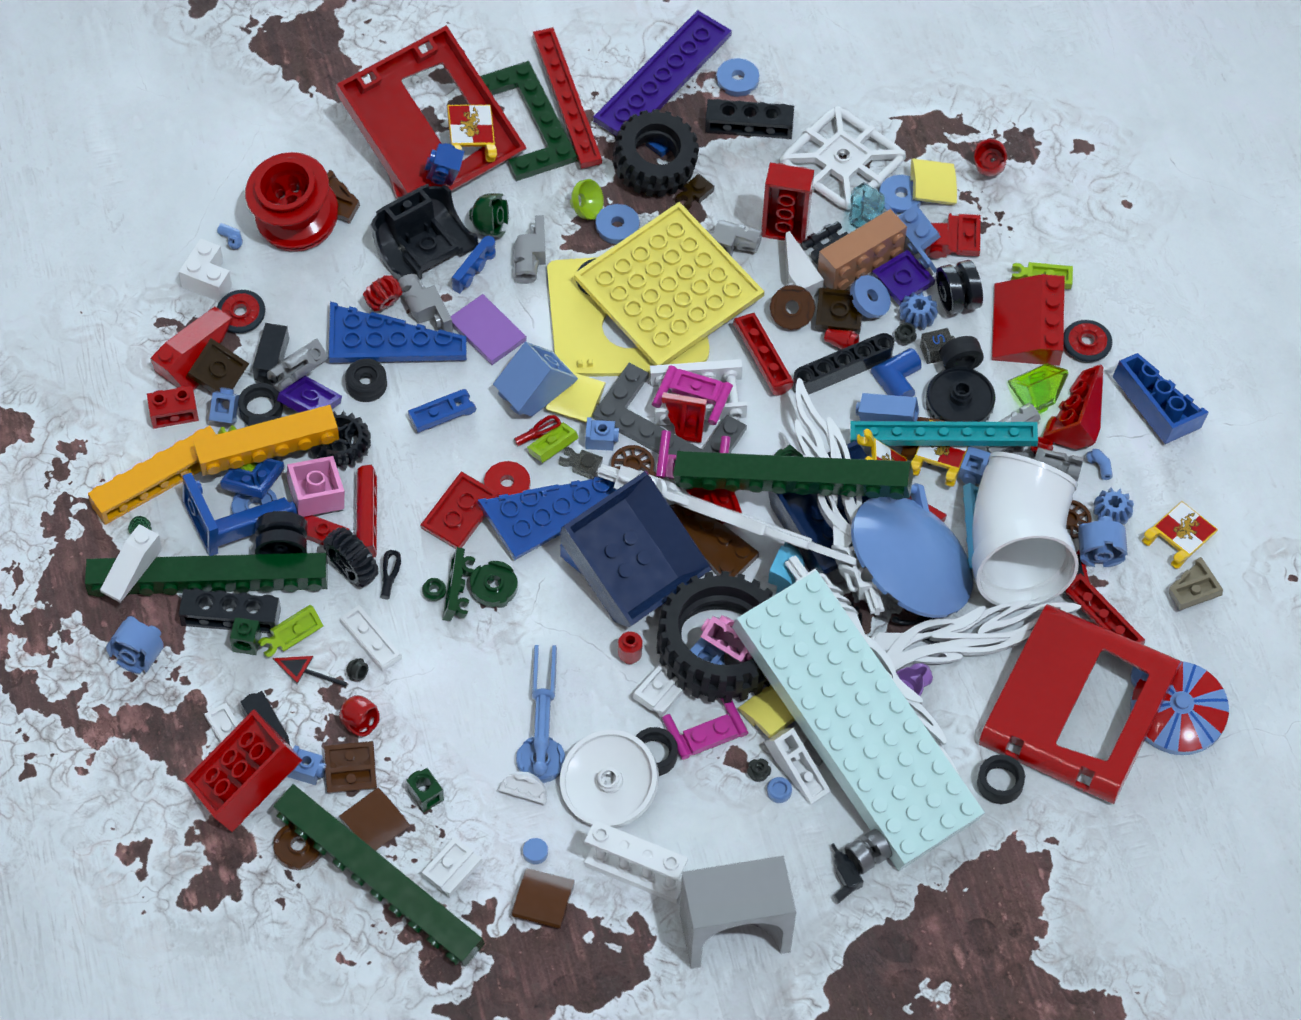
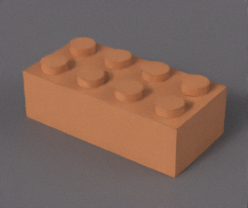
M889 209L820 250L817 271L824 279L823 285L829 289L846 290L860 276L868 275L876 268L903 253L907 226Z

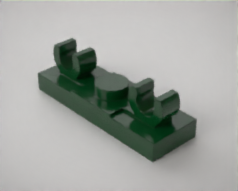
M457 547L451 557L442 618L445 621H451L454 614L459 618H465L468 614V611L462 610L460 606L467 607L469 599H458V594L463 593L465 587V579H462V575L471 576L474 569L467 568L465 564L473 565L475 558L472 556L464 557V548Z

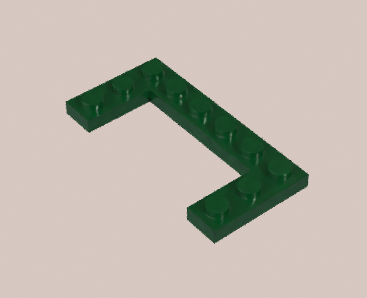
M529 61L480 76L492 95L515 88L518 89L546 145V148L508 160V166L516 181L577 162V155Z

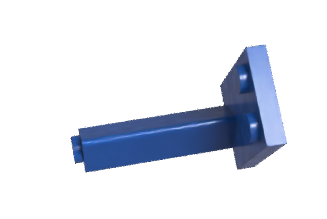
M192 473L182 475L183 503L209 556L218 554V546L254 535L255 522L258 517L265 513L288 511L297 514L295 503L293 501L288 502L283 497L214 520L202 495L203 489L200 481H195Z

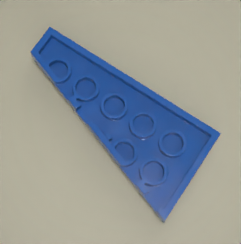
M330 301L329 363H352L360 359H373L378 362L467 360L466 336L444 330L434 331L427 329L425 325L417 324L415 326L407 324L405 320L374 312L368 314L358 311V308L351 306L345 308L338 306V303Z
M594 477V479L585 481H572L570 484H556L525 490L522 493L512 495H499V497L491 499H478L477 503L512 558L516 560L561 535L562 526L617 489L613 488L615 482L601 477Z

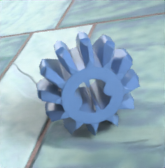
M912 292L910 297L905 296L899 307L901 320L912 324L915 330L919 326L923 330L927 325L932 326L938 314L936 301H932L931 295L925 297L923 292L919 295Z
M1112 487L1108 489V492L1102 490L1094 501L1095 507L1093 511L1095 515H1098L1097 519L1109 516L1112 517L1113 521L1125 525L1133 515L1134 503L1132 500H1129V493L1121 494V488L1117 492Z

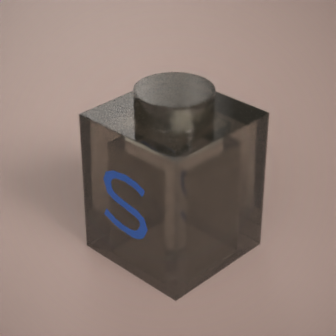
M948 328L922 333L920 348L927 364L942 361L940 357L941 348L948 341L955 338L951 336Z

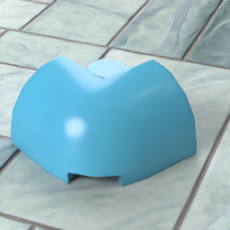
M786 542L784 546L780 547L769 570L768 583L777 586L776 594L796 581L784 564L790 557L797 556L805 567L799 549Z

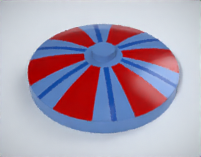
M1182 661L1179 671L1145 740L1153 747L1174 755L1196 754L1212 746L1223 733L1229 717L1227 695L1220 682L1204 668ZM1147 673L1141 676L1133 690L1130 702L1131 712L1149 675Z

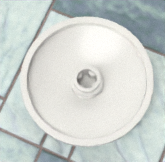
M602 730L581 739L567 754L560 773V789L566 805L575 816L591 826L595 820L613 828L632 823L650 807L657 793L659 783L657 763L649 748L636 736L620 730Z

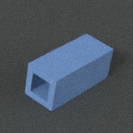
M862 393L861 402H857L856 415L859 416L860 421H917L919 406L917 397Z

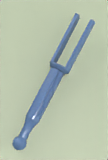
M539 645L534 646L532 697L536 701L534 728L536 763L533 766V771L537 775H544L548 769L545 763V756L549 747L551 701L555 698L556 645H552L551 690L537 689Z

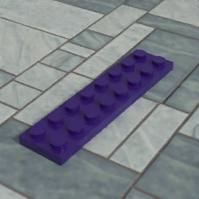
M697 10L593 116V122L617 136L621 125L628 121L632 115L637 114L639 116L640 112L648 110V113L652 112L653 109L660 110L731 37L732 30Z

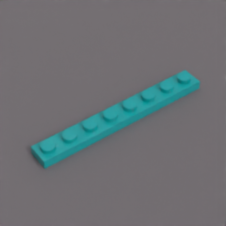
M851 421L850 443L857 441L858 434L865 437L864 430L869 429L874 438L886 446H1038L1037 422Z

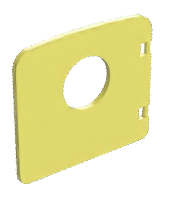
M594 258L563 259L549 262L547 265L554 352L572 372L587 377L620 376L629 362L650 374V366H653V364L638 347H619L607 339L603 332V322L607 314L591 296L586 295L579 289L574 279V273L577 272L579 267L584 262ZM708 336L668 364L706 362L709 358L710 350Z

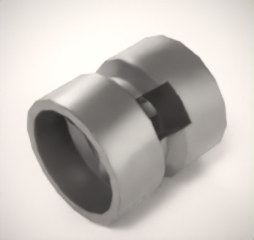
M873 829L863 835L862 841L855 840L844 848L845 854L853 861L861 875L874 868L875 862L880 864L892 856L887 840L877 829Z

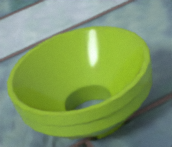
M592 179L581 180L573 188L570 205L579 217L589 220L595 219L601 209H603L602 190L598 183Z

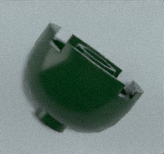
M484 194L475 201L470 209L469 219L472 221L476 231L481 235L502 237L505 234V231H501L503 223L508 224L509 208L507 200L502 199L503 194Z

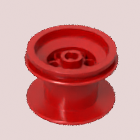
M298 152L280 153L260 163L247 180L245 187L247 206L255 216L259 232L273 246L285 251H304L319 245L332 233L338 218V202L335 193L329 186L326 170L315 158Z

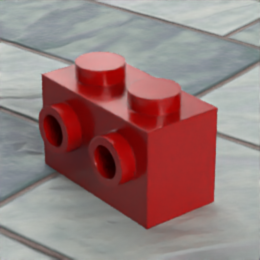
M180 386L176 389L157 390L153 393H147L153 429L199 421L193 386Z

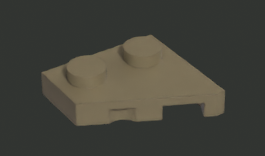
M1200 557L1190 570H1186L1182 574L1180 580L1175 581L1170 586L1169 595L1179 610H1183L1222 596L1223 588L1203 558Z

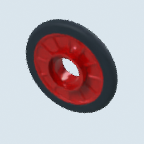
M250 290L232 291L226 294L217 305L218 309L232 318V322L227 330L232 333H246L255 329L263 321L266 310L262 298ZM240 307L247 309L243 315L235 314V310Z
M1079 320L1070 324L1066 328L1063 338V345L1066 351L1072 357L1084 362H1094L1103 359L1111 351L1113 343L1108 329L1101 323L1093 320ZM1089 337L1094 343L1085 344L1082 342V338Z

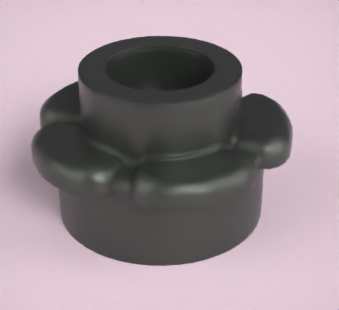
M910 323L900 324L895 332L896 340H899L902 344L914 342L917 338L915 327Z
M356 658L348 663L346 671L349 679L361 681L366 677L368 664L362 658Z
M753 759L748 763L747 773L756 782L764 781L771 774V767L765 759Z

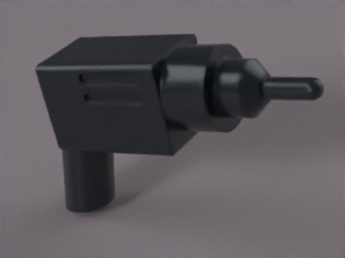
M833 843L831 846L835 851L834 863L837 867L836 874L843 885L833 895L836 903L839 904L853 891L862 888L864 881L853 861L849 859L847 854L838 851Z

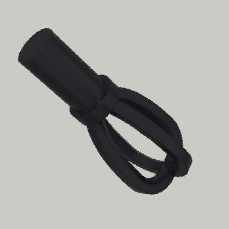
M396 550L386 551L383 558L384 576L380 597L386 600L390 599L392 584L401 566V554ZM394 555L396 556L395 566L391 575L388 576V560Z

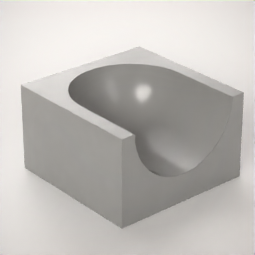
M784 855L682 872L679 913L691 969L701 967L702 947L707 939L723 930L740 925L752 924L763 929L775 940L780 954L791 952L796 908Z

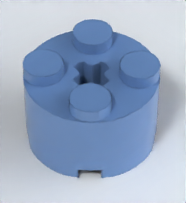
M1103 516L1098 521L1083 523L1078 526L1080 560L1083 564L1095 567V563H1103V567H1112L1126 560L1125 556L1128 555L1126 528L1121 523L1113 521L1112 517Z
M129 616L116 630L106 645V650L110 657L114 655L118 659L116 663L120 667L132 673L140 674L143 670H145V673L148 672L163 650L164 645L160 638L161 631L157 627L147 626L136 618Z

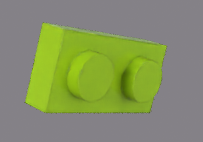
M563 422L560 426L527 446L529 454L543 463L579 437L577 431Z

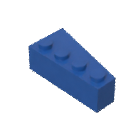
M1139 353L1119 360L1112 377L1164 444L1202 428L1209 412L1203 407L1200 409L1193 403L1194 399L1188 394L1184 396L1175 388L1176 384L1170 379L1166 380L1160 376V371Z

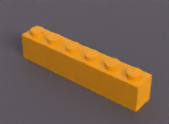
M326 405L198 439L193 442L202 475L205 476L215 475L220 471L231 468L237 469L254 462H263L272 457L285 456L298 450H308L313 446L330 444L339 440V434L331 406Z
M210 425L204 429H199L190 437L177 441L172 447L164 451L157 452L152 458L143 463L136 464L127 472L116 475L112 480L103 485L96 486L88 493L92 508L104 525L180 484L183 482L182 475L192 473L193 476L201 472L193 441L217 434Z

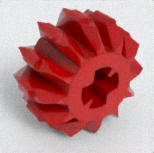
M384 275L382 278L372 282L364 291L363 296L369 308L379 312L394 305V302L399 300L403 292L399 282L392 275Z

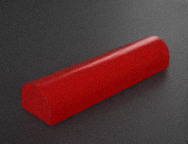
M755 312L734 318L733 324L772 394L779 396L788 392L792 388L794 381Z
M371 464L360 466L357 469L356 535L368 547L367 549L372 553V556L376 557L377 474L374 466Z
M1081 573L1075 577L1071 585L1064 592L1075 604L1081 605L1080 609L1096 625L1143 645L1145 644V639Z

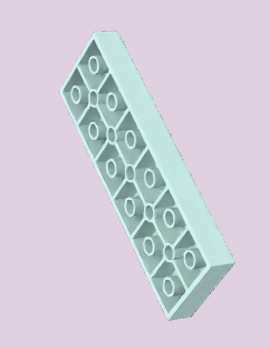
M817 570L736 618L732 626L733 630L869 829H877L885 837L892 852V856L889 858L898 871L982 817L985 812Z

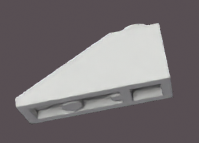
M789 231L785 235L784 245L787 285L801 286L814 297L819 294V287L823 288L824 279Z
M139 524L125 541L100 591L121 603L161 552L162 546L159 535Z
M794 728L783 729L764 742L775 762L809 804L814 803L831 791Z

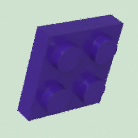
M908 250L872 271V276L883 283L889 295L899 306L905 296L910 297L912 292L918 295L935 285V278Z
M304 375L279 392L277 401L300 413L330 405L331 409L341 403L342 395Z

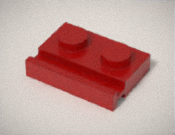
M952 213L948 214L949 246L947 254L980 255L981 215L958 214V216H955Z

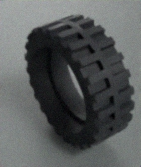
M722 571L721 576H713V572H706L704 578L699 579L697 575L691 577L688 585H685L683 582L677 586L676 595L671 592L667 597L666 605L662 606L657 632V654H660L659 662L661 665L668 666L667 677L671 680L676 676L678 678L677 687L681 688L682 691L688 688L692 690L691 696L699 698V695H704L708 697V702L714 703L715 698L724 699V703H732V698L739 697L740 701L748 699V695L751 692L755 695L760 694L763 684L769 687L771 685L753 658L740 664L719 665L696 656L683 642L682 628L690 617L706 610L723 609L743 615L771 598L773 592L769 588L762 590L760 582L753 579L752 583L745 580V575L738 573L737 577L729 576V571Z

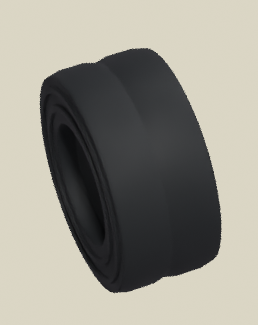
M973 336L954 338L944 344L940 350V357L945 369L952 367L975 369L984 359L980 343Z
M360 359L353 362L345 374L346 389L352 398L360 402H372L379 399L387 388V375L384 367L373 359ZM366 376L373 379L369 384H362L360 382V379Z

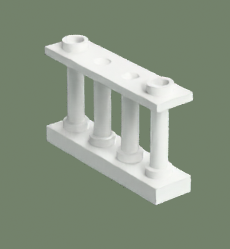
M741 359L650 366L651 386L657 385L660 387L669 365L675 366L677 369L731 383L733 388L729 395L730 403L725 404L719 420H723L726 415L736 420L747 417V402H739L736 380L742 378ZM662 403L661 408H655V424H672L668 417L669 411L665 403ZM707 403L705 421H708L715 405Z
M595 820L584 841V844L592 846L585 860V867L677 904L681 895V874L688 861V857Z

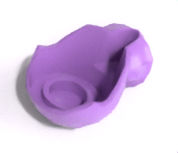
M917 663L896 672L900 680L920 697L924 687L930 685L933 679L930 667L923 663Z

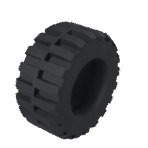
M656 109L649 113L648 110L641 111L639 116L634 114L621 125L616 136L612 156L614 157L613 166L617 169L616 174L619 179L624 178L623 183L628 188L632 186L634 192L639 194L644 192L646 196L652 197L653 194H657L658 197H663L667 192L670 195L676 193L678 188L682 189L687 181L691 179L698 159L699 144L697 143L696 134L691 132L692 127L688 123L684 124L681 117L678 115L674 117L668 111L661 113L659 112L660 110ZM647 142L660 143L672 151L675 159L667 164H652L644 160L638 154L636 148Z

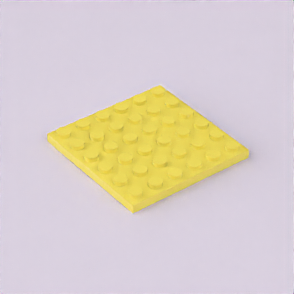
M680 202L574 273V279L653 365L668 364L764 296V290Z

